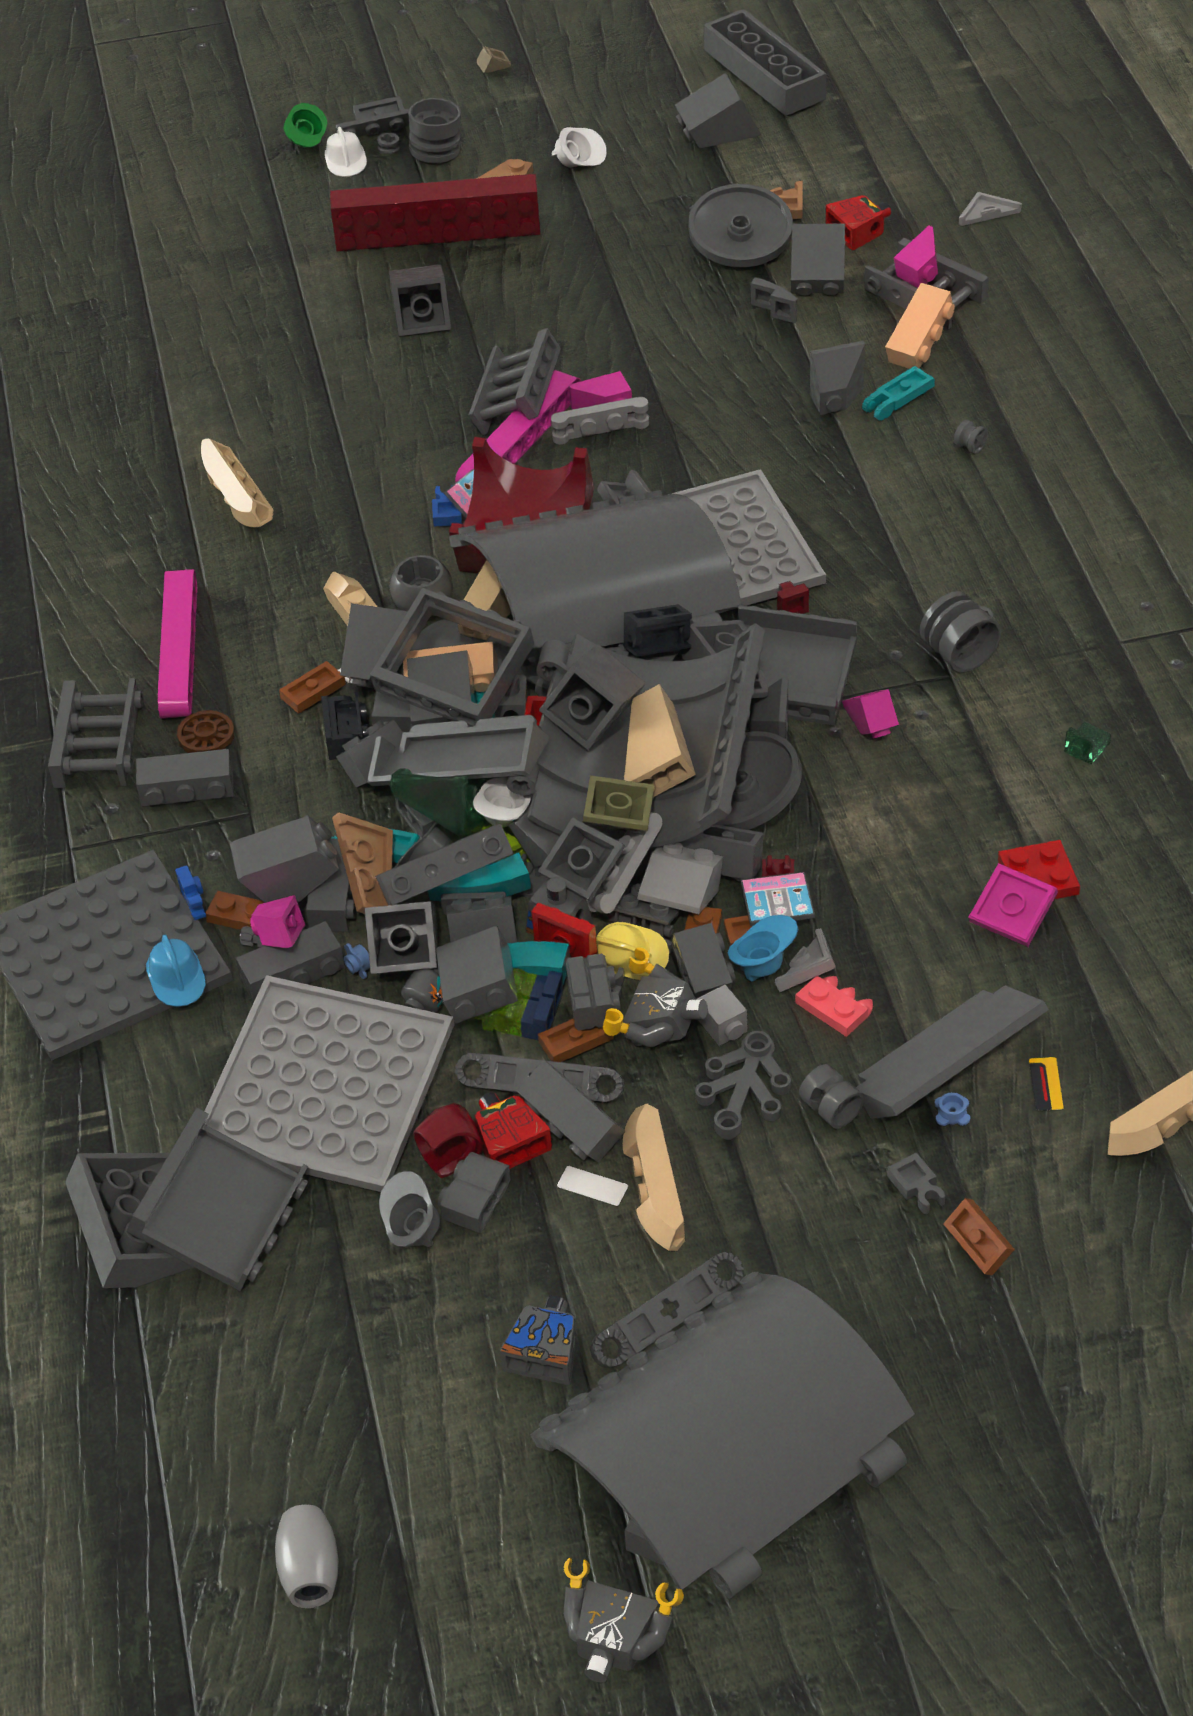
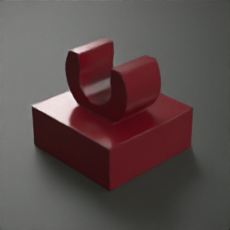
M791 581L779 584L781 591L777 592L778 611L785 610L800 614L809 612V589L804 583L796 586Z
M772 855L762 859V877L794 873V859H790L789 855H785L784 859H772Z

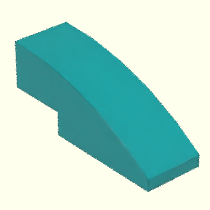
M518 852L427 890V895L430 900L440 902L441 894L505 892L506 896H511L530 889L531 882L529 872Z
M548 941L507 943L510 949L516 987L532 989L537 975L548 976L549 971L561 972L564 984L566 978L565 961L567 958H570L569 943Z

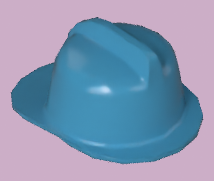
M772 915L760 920L729 947L727 952L729 960L740 965L746 978L751 982L759 977L775 973L782 964L783 951L797 936L798 926L796 921L790 916Z
M166 934L162 935V941L153 947L146 963L149 980L155 995L160 1001L174 1007L187 1006L197 1001L204 992L206 983L202 967L197 955L186 942L180 939H169Z

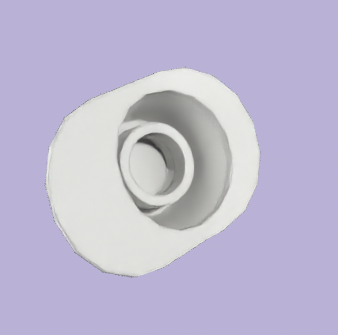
M338 127L337 133L327 139L324 154L327 167L336 176L351 177L365 169L367 159L364 148L356 134L343 132L342 128Z
M567 127L560 132L559 139L555 143V149L551 154L553 157H557L564 166L572 168L600 165L605 160L607 152L603 139L594 130Z
M495 777L488 780L474 797L473 806L475 810L483 815L492 826L501 823L502 827H508L513 820L523 815L530 804L531 794L525 796L517 795L508 789V777Z

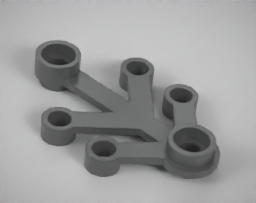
M763 1031L748 1033L741 1043V1048L720 1057L709 1058L705 1063V1073L708 1078L714 1081L700 1083L695 1088L696 1102L700 1105L708 1106L714 1103L717 1094L735 1087L728 1107L719 1110L714 1116L715 1132L722 1139L731 1140L740 1134L742 1130L741 1111L749 1090H751L761 1105V1116L763 1119L775 1121L781 1117V1102L773 1098L756 1072L760 1064L771 1077V1090L777 1095H785L791 1090V1077L781 1070L772 1057L775 1052L774 1042ZM745 1061L742 1069L725 1076L726 1068ZM712 1067H719L720 1069L713 1070V1069H711V1068H712ZM777 1082H784L785 1084H784V1085H778V1084H776V1083H777ZM704 1092L710 1093L707 1096L701 1095ZM767 1108H775L776 1110H774V1111H768V1110H766V1109H767Z

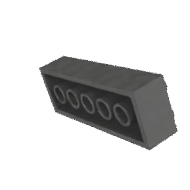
M739 10L703 25L704 50L785 116L826 100V73L746 10Z

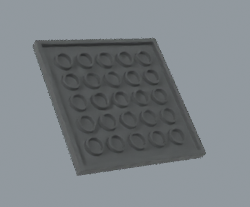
M154 850L0 914V970L51 1061L174 1007L166 1005L157 998L146 971L149 955L153 947L162 941V935L166 934L169 939H180L186 942L195 952L205 976L206 986L203 994L233 981L230 969L198 919L193 920L185 898Z

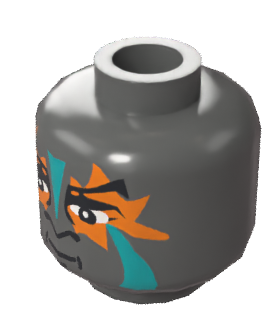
M438 968L418 969L412 972L401 989L402 997L406 1002L405 1006L435 1013L438 1012L444 1003Z

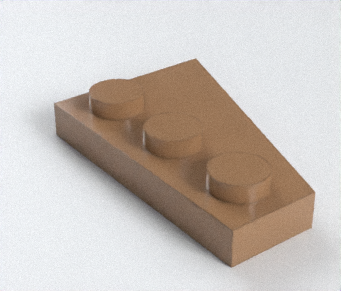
M340 812L337 813L332 819L356 911L365 914L364 908L388 906L375 876L392 869L393 830Z

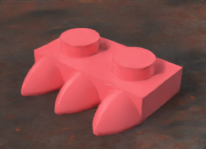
M837 976L814 977L795 994V1003L847 1037L871 1014L873 1009L872 999L856 1001L854 1000L855 988L837 989Z

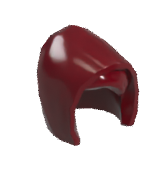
M456 1103L435 1109L413 1132L416 1145L422 1157L440 1178L453 1174L458 1162L465 1160L470 1152L480 1155L483 1150L484 1143L476 1123L466 1108Z

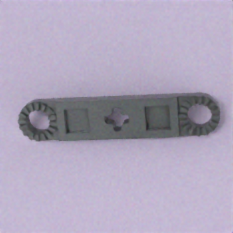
M467 1053L458 1060L455 1066V1074L458 1080L468 1087L518 1093L519 1087L543 1060ZM475 1060L482 1066V1071L479 1078L470 1080L465 1076L464 1068L468 1062ZM546 1061L592 1101L614 1102L624 1091L622 1076L611 1068ZM607 1075L612 1076L616 1084L615 1090L609 1095L601 1094L597 1088L599 1079Z
M730 1252L714 1255L598 1333L593 1338L590 1346L593 1360L605 1368H612L622 1364L656 1341L661 1335L684 1322L688 1316L706 1307L716 1296L736 1286L743 1277L744 1268L741 1265L742 1262L739 1261L736 1255L734 1256ZM719 1261L727 1262L731 1266L732 1277L729 1281L721 1280L720 1277H717L718 1274H716L717 1270L715 1268ZM662 1301L666 1304L671 1302L674 1304L675 1309L672 1310L673 1318L670 1315L663 1317L660 1310L664 1308ZM606 1338L614 1340L618 1345V1354L614 1359L606 1358L603 1352H601L602 1342Z

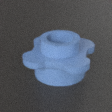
M347 943L344 945L347 955L343 958L346 967L352 974L358 972L362 979L367 978L365 971L370 968L369 953L360 944L352 948Z
M947 1093L942 1097H938L935 1100V1107L938 1109L936 1122L942 1126L957 1123L962 1126L967 1125L970 1122V1115L967 1114L968 1099L958 1093Z

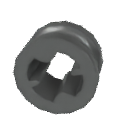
M383 133L377 137V148L381 154H393L399 150L398 135Z

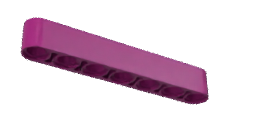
M554 370L538 417L528 420L523 411L520 409L514 410L486 439L491 449L505 460L515 464L551 426V416L554 413L565 411L570 406L569 384L581 382V379ZM473 454L458 469L455 483L474 468Z
M195 569L165 571L158 681V710L161 719L188 717L192 714L197 610V578Z

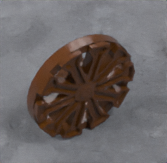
M205 710L193 713L186 717L178 726V742L187 753L226 749V746H230L234 739L233 722L226 714L219 711Z

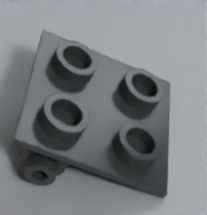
M629 884L615 909L610 912L609 921L626 922L637 926L641 924V927L651 929L659 933L663 938H671L674 925L670 923L682 910L638 900L641 884Z

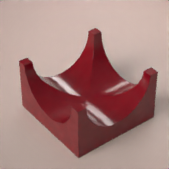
M474 437L472 444L474 478L468 514L464 524L451 523L449 535L459 534L458 528L475 525L476 531L486 529L485 523L499 520L503 521V526L513 524L512 518L529 515L530 520L540 519L539 513L556 510L557 515L566 514V508L583 505V510L590 509L594 493V483L587 448L576 447L573 460L563 467L537 470L522 467L505 460L491 449L486 438ZM471 544L453 547L459 571L479 573L487 559L476 546Z

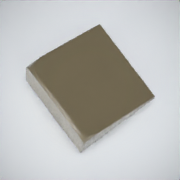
M483 46L476 61L484 73L511 66L509 59L503 51Z

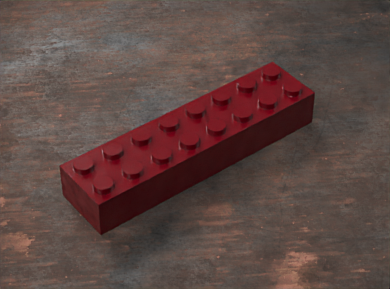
M536 174L330 191L336 251L541 235Z

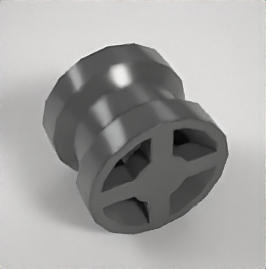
M967 419L963 420L955 432L954 444L961 448L966 446L968 451L977 454L982 450L987 441L988 429L983 426L976 427L972 421Z

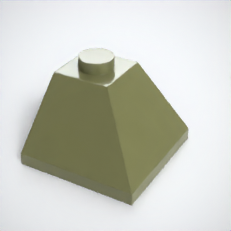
M590 775L583 823L599 829L648 831L654 785Z

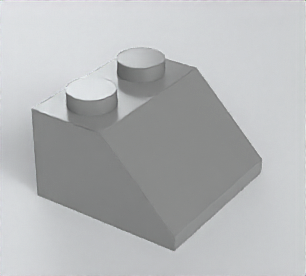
M679 842L659 846L652 852L637 899L700 914L719 892L723 856L715 855L711 850L704 848L695 850L686 848Z

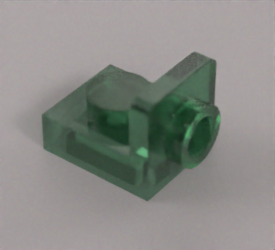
M1084 722L1077 730L1070 727L1066 731L1064 752L1088 764H1092L1111 743V734L1087 722Z

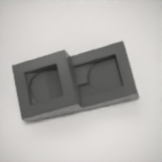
M755 277L751 282V305L771 310V317L796 323L797 298L784 288Z

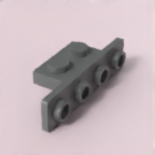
M400 96L354 105L352 111L355 120L336 124L335 133H337L338 127H341L343 132L355 133L357 137L364 135L373 136L387 130H399L409 126V109H404Z

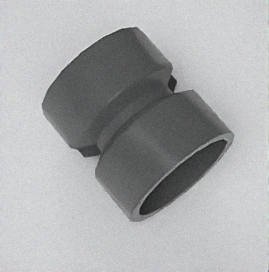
M829 1064L820 1065L806 1076L799 1089V1097L814 1111H819L818 1114L836 1129L849 1124L858 1115L864 1104V1095L850 1082H846L843 1076Z

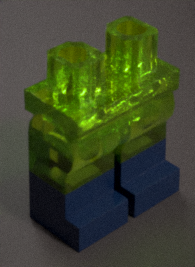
M513 968L518 1001L473 1018L482 1020L483 1030L493 1031L495 1029L502 1033L538 1040L539 1033L552 1028L554 1016L557 1014L563 996L562 973L549 971L548 976L527 973L519 968Z

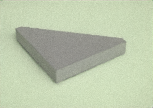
M977 192L960 215L958 225L964 226L1020 213L1022 203Z
M821 928L815 930L817 936L807 948L803 946L791 960L788 972L775 979L779 992L836 968L826 937Z

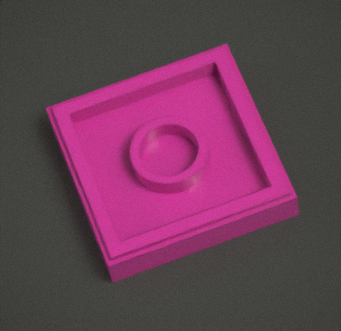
M998 863L968 917L969 922L1028 947L1058 893L1057 888Z

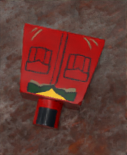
M863 195L826 205V224H845V245L852 251L881 236L884 232V218L891 215V209L887 202L875 205Z
M492 1092L485 1094L479 1100V1106L482 1110L478 1111L474 1117L484 1143L483 1152L485 1157L507 1164L509 1169L552 1150L550 1128L520 1096L514 1095L500 1101L497 1094Z

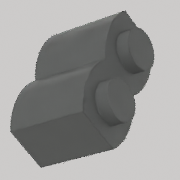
M470 1152L465 1160H460L454 1171L453 1182L449 1187L445 1186L439 1195L438 1206L441 1209L442 1219L481 1233L488 1223L495 1206L499 1203L511 1180L509 1165L474 1152Z

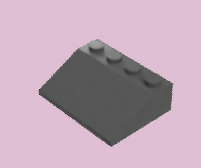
M78 1153L65 1183L103 1288L138 1287L194 1268L126 1232L134 1212L169 1153Z

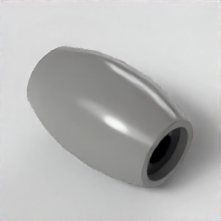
M314 1505L291 1507L283 1513L276 1534V1568L281 1585L291 1603L301 1608H314L327 1603L333 1596L339 1564L337 1543L332 1527L320 1508Z

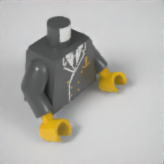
M636 948L634 956L640 961L630 957L629 968L635 974L646 972L649 976L641 977L624 1019L622 1012L617 1009L611 1008L606 1011L603 1023L604 1032L609 1036H615L620 1032L624 1033L623 1036L630 1039L634 1046L644 1045L647 1047H654L663 1042L684 1038L692 1020H704L707 1017L708 1006L704 999H696L687 982L658 964L654 966L649 963V953L647 950Z
M572 1557L567 1559L564 1565V1572L570 1578V1584L566 1585L563 1614L569 1638L577 1643L578 1655L589 1660L584 1671L589 1679L600 1683L606 1682L611 1667L630 1671L637 1661L645 1660L664 1645L674 1616L671 1609L681 1604L684 1598L681 1589H676L673 1600L668 1602L665 1597L668 1583H662L658 1586L655 1593L656 1600L589 1580L585 1587L582 1585V1579L589 1574V1562L586 1559L583 1560V1572L577 1576L571 1571Z

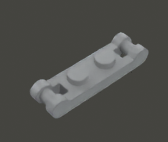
M635 397L554 413L551 416V425L555 428L552 432L553 442L561 445L567 443L569 439L635 427L644 429L649 425V415L646 413L648 411V400L644 397Z
M650 813L648 831L627 830L619 840L626 847L592 900H587L591 912L610 913L615 909L662 827V818L658 813Z

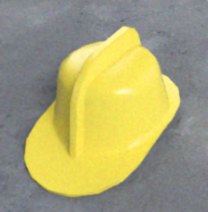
M614 922L606 925L596 937L597 954L602 953L605 955L607 966H613L615 974L618 972L619 967L624 969V977L641 980L642 976H649L646 972L635 974L629 968L630 957L640 961L634 956L636 948L647 950L649 953V963L654 966L658 964L665 968L669 962L667 942L659 933L651 929L626 922Z

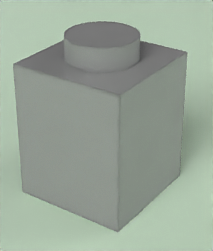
M726 985L697 998L704 999L708 1006L707 1017L704 1020L698 1021L719 1046L730 1040H736L747 1032V1010Z

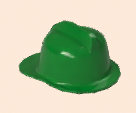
M300 103L291 109L284 122L283 129L286 136L296 145L311 148L321 141L328 123L325 114L317 106L309 103Z

